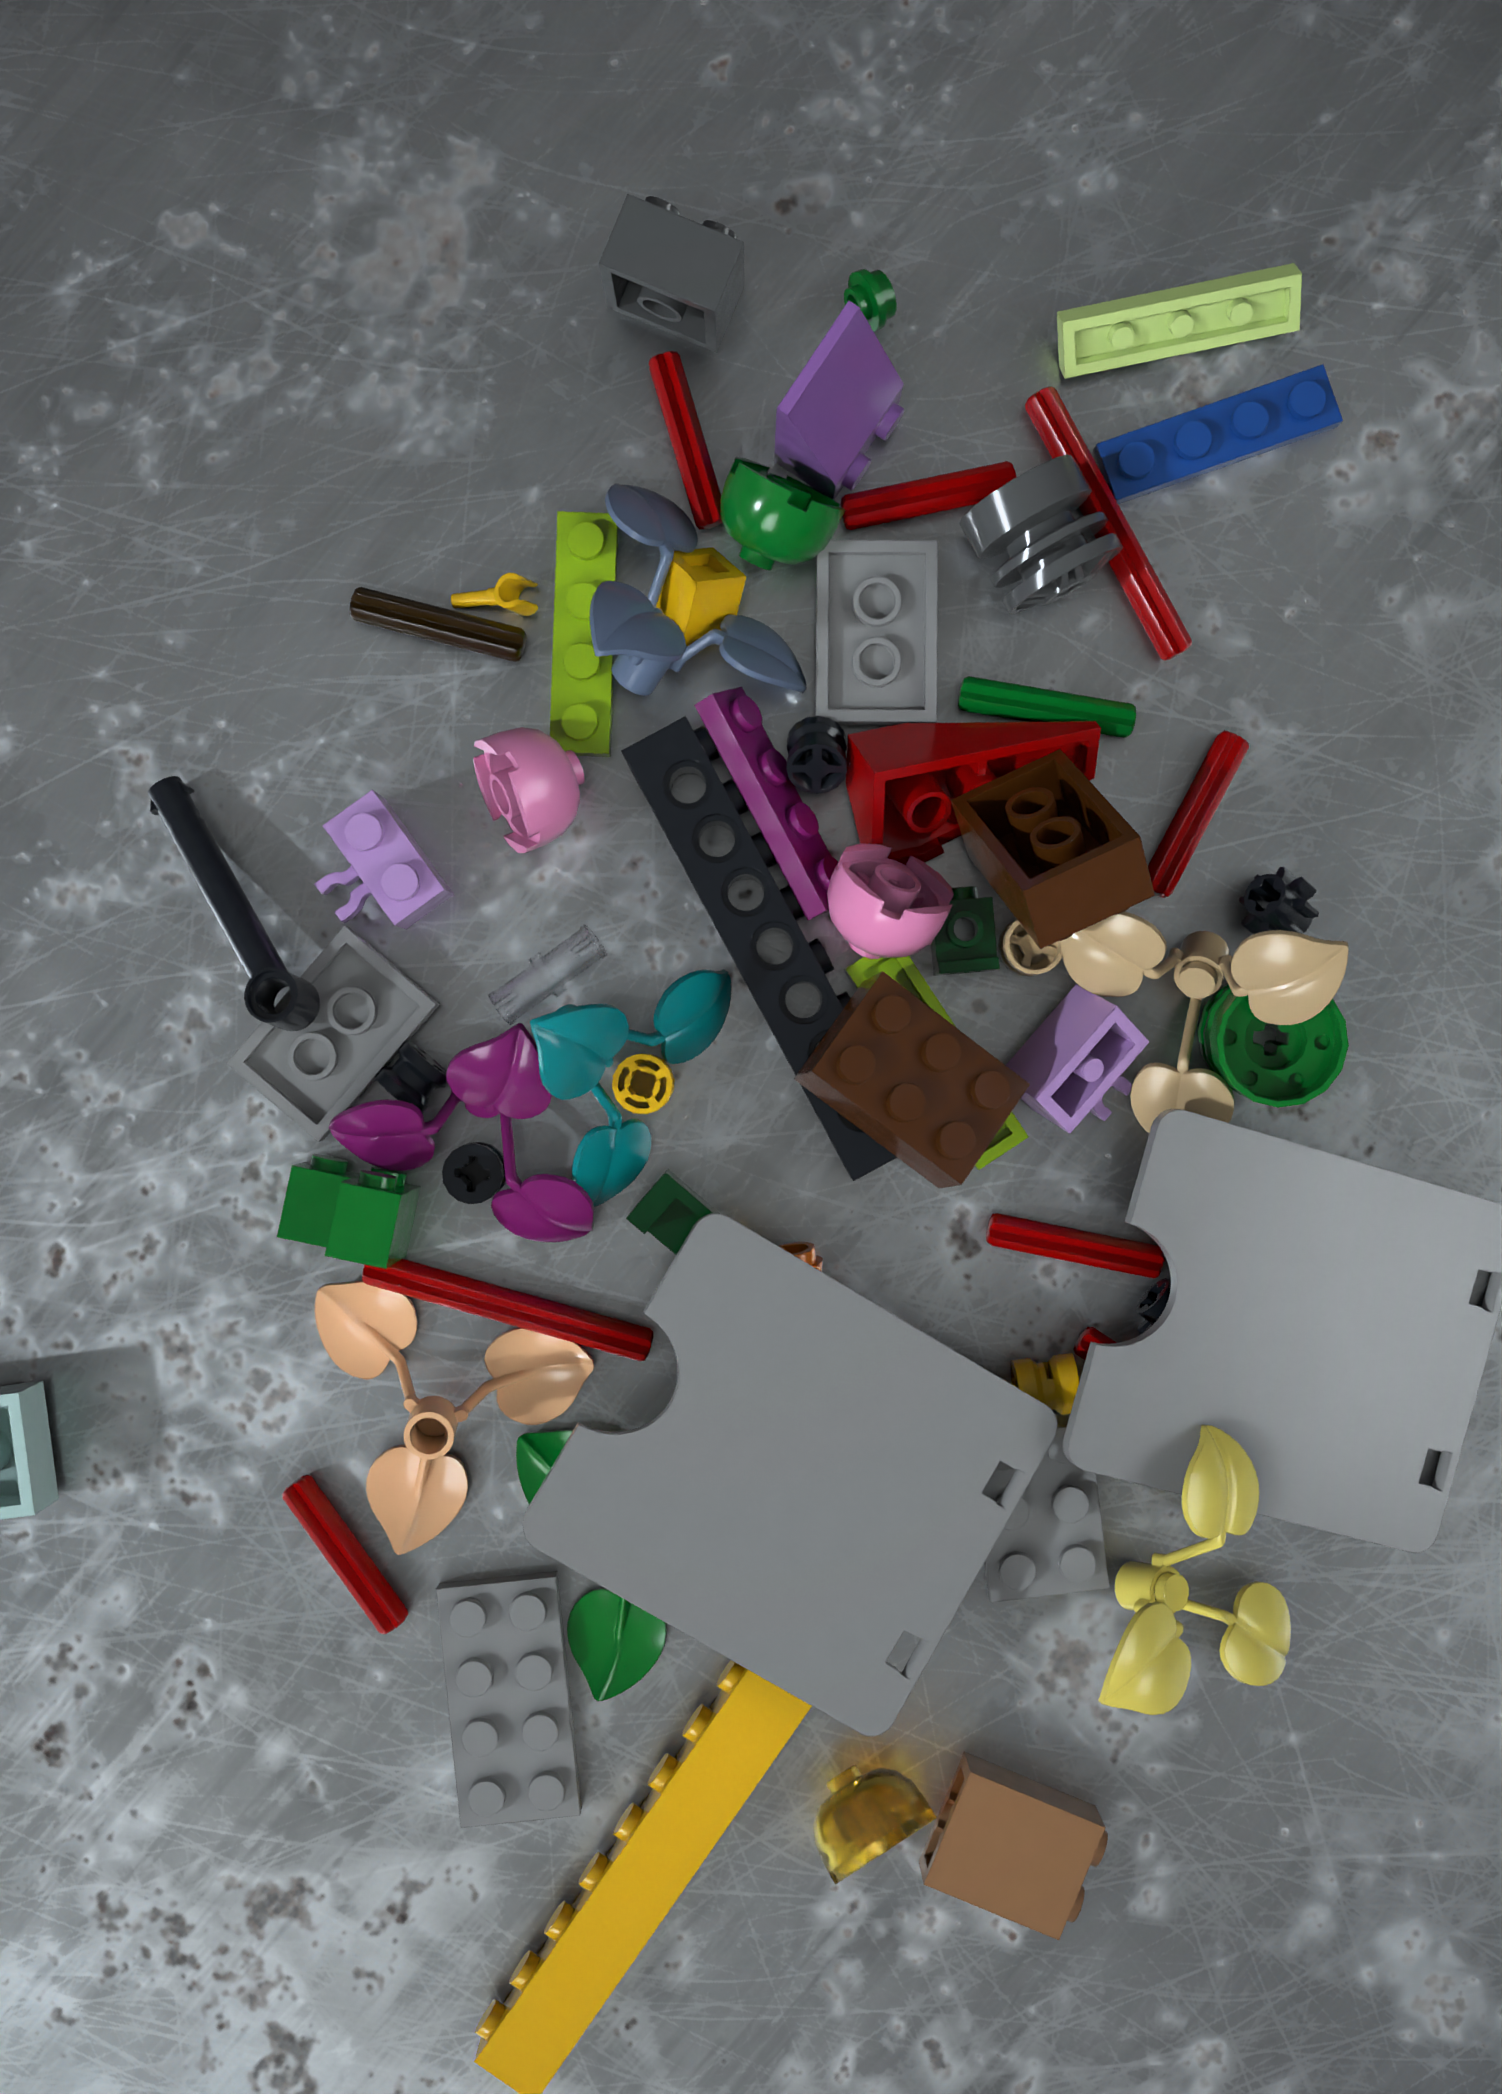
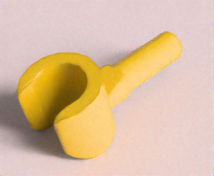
M506 573L499 578L495 587L488 588L487 590L452 594L451 604L454 609L499 605L519 615L530 616L538 610V605L526 600H519V596L525 588L537 587L538 584L516 573Z

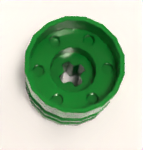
M1228 983L1221 986L1204 1006L1198 1027L1200 1054L1209 1070L1220 1075L1231 1089L1253 1102L1277 1108L1305 1104L1325 1092L1342 1071L1349 1047L1346 1020L1333 999L1320 1013L1307 1021L1294 1025H1275L1265 1023L1255 1017L1249 1006L1248 995L1243 997L1233 995ZM1266 1026L1275 1029V1040L1265 1041L1264 1047L1253 1042L1254 1031H1263Z

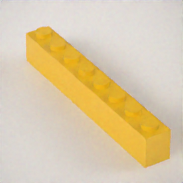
M729 1661L716 1684L717 1687L722 1689L709 1708L701 1704L694 1711L682 1732V1736L687 1740L677 1755L673 1757L667 1753L663 1756L648 1780L647 1785L653 1788L640 1807L632 1802L619 1819L613 1831V1835L618 1839L606 1856L598 1851L586 1866L578 1882L583 1887L582 1891L572 1905L563 1901L555 1910L544 1930V1934L549 1938L540 1951L535 1954L529 1950L520 1960L509 1981L514 1988L503 2004L494 1999L482 2015L475 2029V2033L481 2037L474 2061L476 2064L519 2094H541L806 1716L812 1707L811 1705L736 1662Z

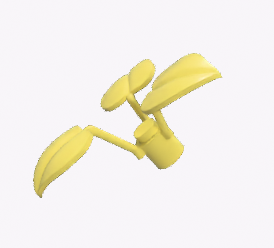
M1201 1425L1199 1443L1189 1462L1182 1488L1184 1519L1197 1536L1207 1538V1540L1168 1554L1154 1553L1152 1555V1564L1136 1561L1126 1562L1116 1575L1115 1595L1119 1604L1123 1608L1133 1610L1136 1613L1128 1623L1108 1668L1098 1702L1103 1705L1149 1715H1159L1171 1711L1179 1703L1187 1688L1191 1672L1189 1648L1179 1639L1184 1630L1183 1624L1174 1617V1613L1180 1610L1216 1619L1229 1625L1220 1643V1658L1225 1669L1239 1682L1253 1686H1265L1276 1681L1285 1668V1656L1288 1654L1290 1647L1291 1624L1286 1601L1276 1587L1269 1583L1258 1581L1246 1584L1235 1597L1232 1614L1220 1608L1189 1600V1587L1186 1579L1175 1568L1171 1567L1172 1564L1221 1548L1225 1544L1226 1533L1232 1535L1246 1534L1251 1528L1257 1513L1259 1482L1252 1461L1237 1441L1214 1426Z

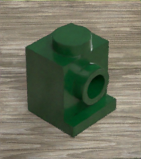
M977 886L952 888L954 895L950 904H953L941 930L931 943L933 975L987 972L1000 969L999 957H997L993 897L978 898ZM960 918H967L975 925V935L969 941L960 940L954 933V925Z

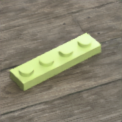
M1295 263L1058 311L1059 368L1066 379L1299 331L1302 272Z

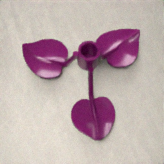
M522 1023L516 1024L495 1038L469 1046L452 1058L446 1072L451 1094L432 1120L424 1122L421 1110L411 1103L386 1099L354 1106L339 1113L330 1121L328 1129L331 1130L333 1137L354 1155L381 1169L405 1171L421 1167L432 1159L435 1143L429 1135L440 1131L460 1101H463L466 1109L477 1117L491 1118L500 1114L505 1179L510 1189L499 1191L492 1198L491 1208L499 1223L515 1235L539 1242L569 1241L585 1236L590 1231H593V1202L588 1193L576 1182L553 1174L533 1175L522 1182L517 1175L512 1118L528 1119L541 1114L549 1106L552 1097L542 1084L536 1042Z

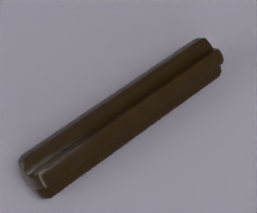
M363 587L356 588L351 598L349 615L360 623L513 662L520 661L524 653L526 633L520 627Z

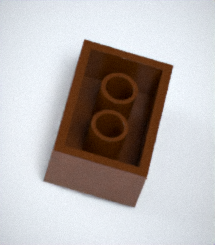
M1061 749L951 799L968 857L1040 949L1057 941L1065 940L1078 931L1110 916L1125 912L1130 907L1155 896L1140 835Z
M883 971L862 982L794 1078L798 1083L939 1189L963 1184L1030 1085Z

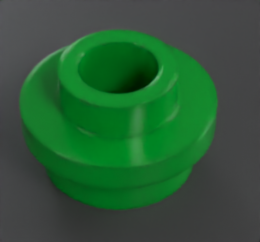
M860 269L851 273L848 280V288L844 292L845 305L848 301H851L860 307L873 332L882 329L887 319L894 317L897 310L896 296L891 282L881 270L869 272L866 269Z

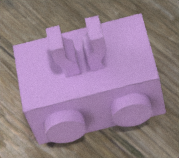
M374 790L365 794L322 825L351 866L346 871L330 873L317 881L314 885L319 892L327 895L339 885L351 886L359 879L363 881L360 886L350 892L348 903L335 911L341 922L346 923L362 910L366 899L373 895L394 926L407 929L454 895L387 800Z
M1076 984L1006 1066L1030 1084L1021 1099L1033 1111L1070 1134L1089 1111L1103 1121L1111 1115L1112 1112L1104 1106L1102 1101L1103 1095L1111 1086L1126 1096L1130 1093L1132 1084L1121 1074L1147 1046L1149 1041L1118 1006Z

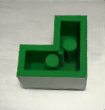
M312 1154L311 1163L302 1162L292 1165L277 1233L278 1238L326 1247L325 1256L384 1269L406 1257L421 1186L406 1183L407 1173L381 1169L379 1167H371V1171L361 1170L360 1173L346 1171L348 1166L347 1160L319 1154Z

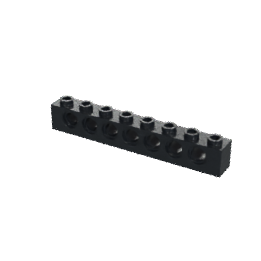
M684 716L621 750L796 1076L815 1050L817 1043L825 1036L851 998L847 991L836 996L825 975L834 970L830 958L818 938L809 943L807 942L797 921L806 916L789 885L779 890L768 868L777 864V861L761 832L750 836L739 816L749 811L740 791L732 778L722 783L711 762L720 758L708 732L703 725L693 730L688 719ZM685 773L697 774L706 784L704 795L693 803L680 802L671 793L672 784L675 779ZM711 826H724L734 835L735 843L728 854L721 857H713L701 849V835ZM750 878L757 881L762 887L764 897L760 905L755 909L748 911L739 910L729 901V888L738 879ZM768 931H780L790 939L792 952L785 962L769 964L759 956L756 946L757 942ZM807 983L818 991L820 1006L811 1017L799 1018L788 1010L785 998L787 991L793 985ZM801 1085L853 1181L898 1158Z

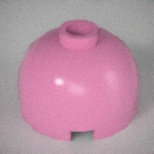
M515 728L476 740L474 747L484 750V754L473 758L479 788L493 821L499 819L502 814L513 832L503 836L506 842L518 853H527L562 836L576 817L580 804L579 785L585 781L583 768L576 754L572 750L564 751L560 744L551 736L539 729Z
M859 843L846 847L831 876L827 891L831 921L843 938L849 942L850 947L863 957L870 959H879L881 957L900 958L918 953L932 943L946 921L953 904H950L954 895L952 887L941 874L911 855L906 865L898 861L888 859L892 849L890 847Z

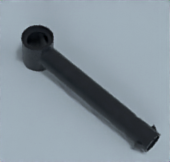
M178 776L167 777L156 782L148 790L150 812L153 815H159L166 828L170 831L175 845L250 979L244 992L247 1010L257 1020L286 1031H299L308 1027L315 1020L319 1012V994L309 981L288 972L204 819L200 817L199 810L190 796L191 793L195 792L194 789L183 783ZM289 986L291 991L290 1002L282 1012L276 1013L274 1007L275 998L280 990Z

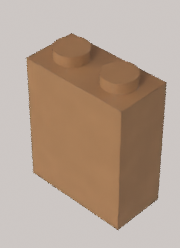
M964 1751L919 1859L923 1884L1059 1940L1066 1922L1073 1923L1081 1911L1085 1890L1082 1886L1090 1865L1096 1867L1101 1862L1107 1846L1108 1833L1105 1831L1106 1827L1095 1805Z

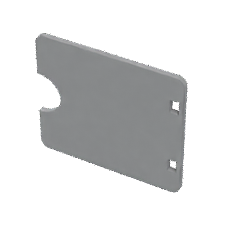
M1168 1109L1161 1112L1151 1126L1125 1222L1147 1233L1163 1251L1171 1277L1169 1299L1159 1319L1141 1335L1120 1343L1103 1344L1090 1342L1063 1438V1451L1066 1458L1078 1468L1088 1472L1182 1495L1185 1474L1199 1443L1201 1425L1214 1426L1237 1441L1252 1461L1259 1482V1504L1256 1514L1410 1553L1426 1551L1434 1544L1438 1536L1502 1307V1204L1190 1111ZM1478 1269L1491 1272L1482 1307L1469 1304ZM1428 1448L1441 1452L1432 1486L1419 1482Z
M719 1213L707 1214L701 1217L692 1227L643 1311L646 1316L663 1329L675 1351L678 1377L670 1402L655 1419L641 1427L628 1431H601L578 1422L524 1514L522 1523L524 1536L535 1549L853 1730L866 1736L881 1735L889 1730L895 1722L1057 1433L1056 1416L1051 1408L732 1218ZM1002 1461L1016 1469L998 1503H996L982 1492L998 1463ZM905 1630L921 1639L903 1671L900 1672L895 1666L886 1661Z

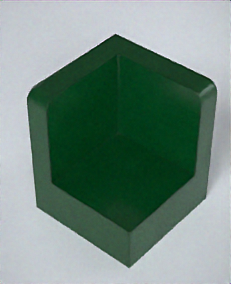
M667 1169L626 1219L643 1234L647 1231L651 1233L671 1252L677 1255L694 1224L707 1214L719 1212L673 1172Z

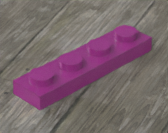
M743 687L712 693L694 706L807 920H811L828 912L827 891L838 861L831 856L818 832L819 825L814 812L803 803L795 786L788 778L787 761L774 748L762 725V715L758 706L746 695Z

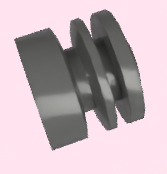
M1067 454L1051 459L1012 479L973 506L961 518L959 523L979 559L994 557L1005 552L1008 553L1010 559L1000 566L990 579L995 588H1002L1021 579L1023 580L1022 583L1005 595L1002 600L1009 614H1017L1041 604L1047 605L1070 594L1093 579L1099 570L1123 549L1117 535L1113 533L1099 537L1089 543L1087 542L1088 539L1093 537L1107 524L1108 519L1103 512H1095L1077 519L1073 517L1072 512L1089 497L1092 490L1071 455Z

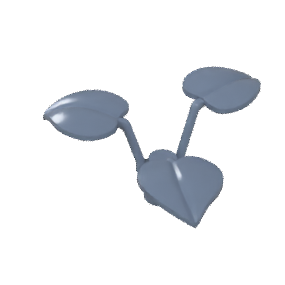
M617 483L611 486L606 493L605 504L615 524L630 537L646 545L658 546L660 551V561L647 597L638 589L616 581L602 582L593 594L590 605V629L594 653L597 657L619 655L611 668L615 679L624 688L635 694L650 695L668 669L680 672L686 661L709 645L717 644L720 645V654L724 660L740 672L766 683L804 693L807 689L806 680L790 647L773 629L753 618L743 615H727L720 623L721 630L712 629L686 647L685 637L680 627L672 619L664 615L661 609L656 608L674 556L673 549L685 553L693 552L698 542L696 529L686 513L666 497L638 486L620 485Z

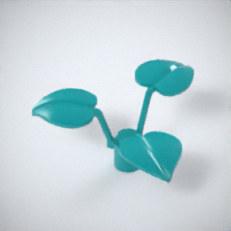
M724 969L721 971L698 970L688 973L673 982L664 991L656 1006L653 1023L657 1031L653 1033H643L629 1029L625 1014L609 1004L579 1006L568 1004L560 1007L555 1012L530 1020L531 1030L538 1051L539 1073L545 1089L555 1098L561 1100H570L582 1096L591 1090L608 1115V1126H597L585 1134L577 1148L572 1165V1181L576 1182L588 1193L594 1207L613 1198L636 1179L648 1161L652 1144L649 1128L641 1120L632 1118L622 1123L620 1111L599 1083L605 1067L609 1068L613 1065L614 1060L612 1057L621 1050L626 1040L651 1047L661 1044L662 1058L670 1064L684 1063L700 1055L715 1040L726 1020L731 1001V978L728 971Z

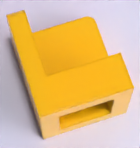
M714 547L694 549L691 553L674 551V556L656 608L661 609L664 615L672 619L680 627L685 637L686 646H689L710 630H721L720 623L725 616L737 615L747 576Z

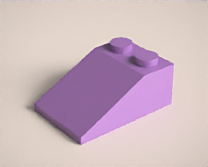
M851 301L847 302L776 410L774 462L835 500L843 486L850 491L857 486L871 463V459L865 456V453L877 436L884 441L889 438L905 411L904 408L898 405L904 383L860 307Z

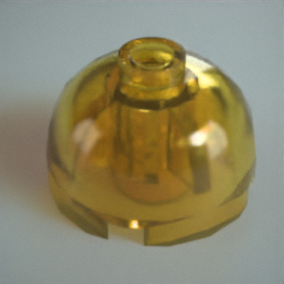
M855 1764L826 1783L831 1795L817 1808L813 1823L814 1842L823 1865L836 1885L937 1817L915 1784L898 1771L878 1768L861 1774Z

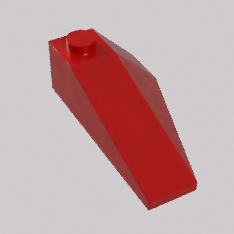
M1096 721L902 723L848 734L846 787L860 843L890 847L892 849L888 859L898 861L906 865L910 855L923 862H927L945 853L942 847L943 844L961 836L951 799L1059 749L1063 751L1089 781L1094 779L1101 727Z

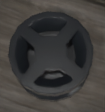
M813 716L802 719L791 728L787 738L788 758L786 769L788 778L795 787L804 792L819 794L837 788L844 781L848 770L846 758L847 740L845 731L839 723L827 717Z
M406 1040L399 1048V1059L394 1065L382 1068L375 1076L379 1084L395 1099L417 1106L422 1114L430 1106L429 1097L436 1089L445 1088L448 1085L446 1078L447 1070L409 1040Z
M472 1142L453 1150L444 1162L442 1169L443 1184L452 1197L463 1203L477 1204L490 1199L503 1188L506 1182L504 1157L501 1151L493 1145L484 1142Z

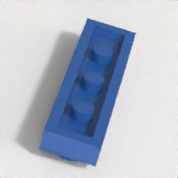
M1324 364L1097 443L1093 453L1099 470L1117 503L1121 504L1337 428L1343 422Z

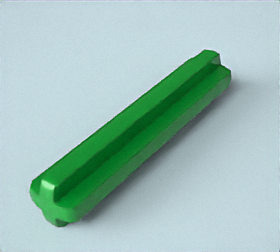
M972 676L963 679L958 696V707L963 711L1028 722L1096 721L1101 727L1100 734L1122 738L1132 734L1136 720V706L1131 703Z

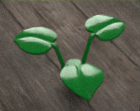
M573 1430L527 1432L518 1437L516 1447L517 1470L529 1505ZM606 1588L594 1589L585 1594L573 1606L567 1622L568 1643L572 1655L586 1677L596 1701L610 1699L640 1681L659 1659L667 1638V1623Z

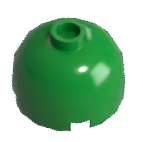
M735 457L725 480L720 503L721 520L727 533L742 545L739 556L755 566L771 571L775 561L796 565L810 561L823 551L834 535L845 509L840 508V504L832 498L788 475L787 478H783L776 474L768 473L770 467L746 458Z

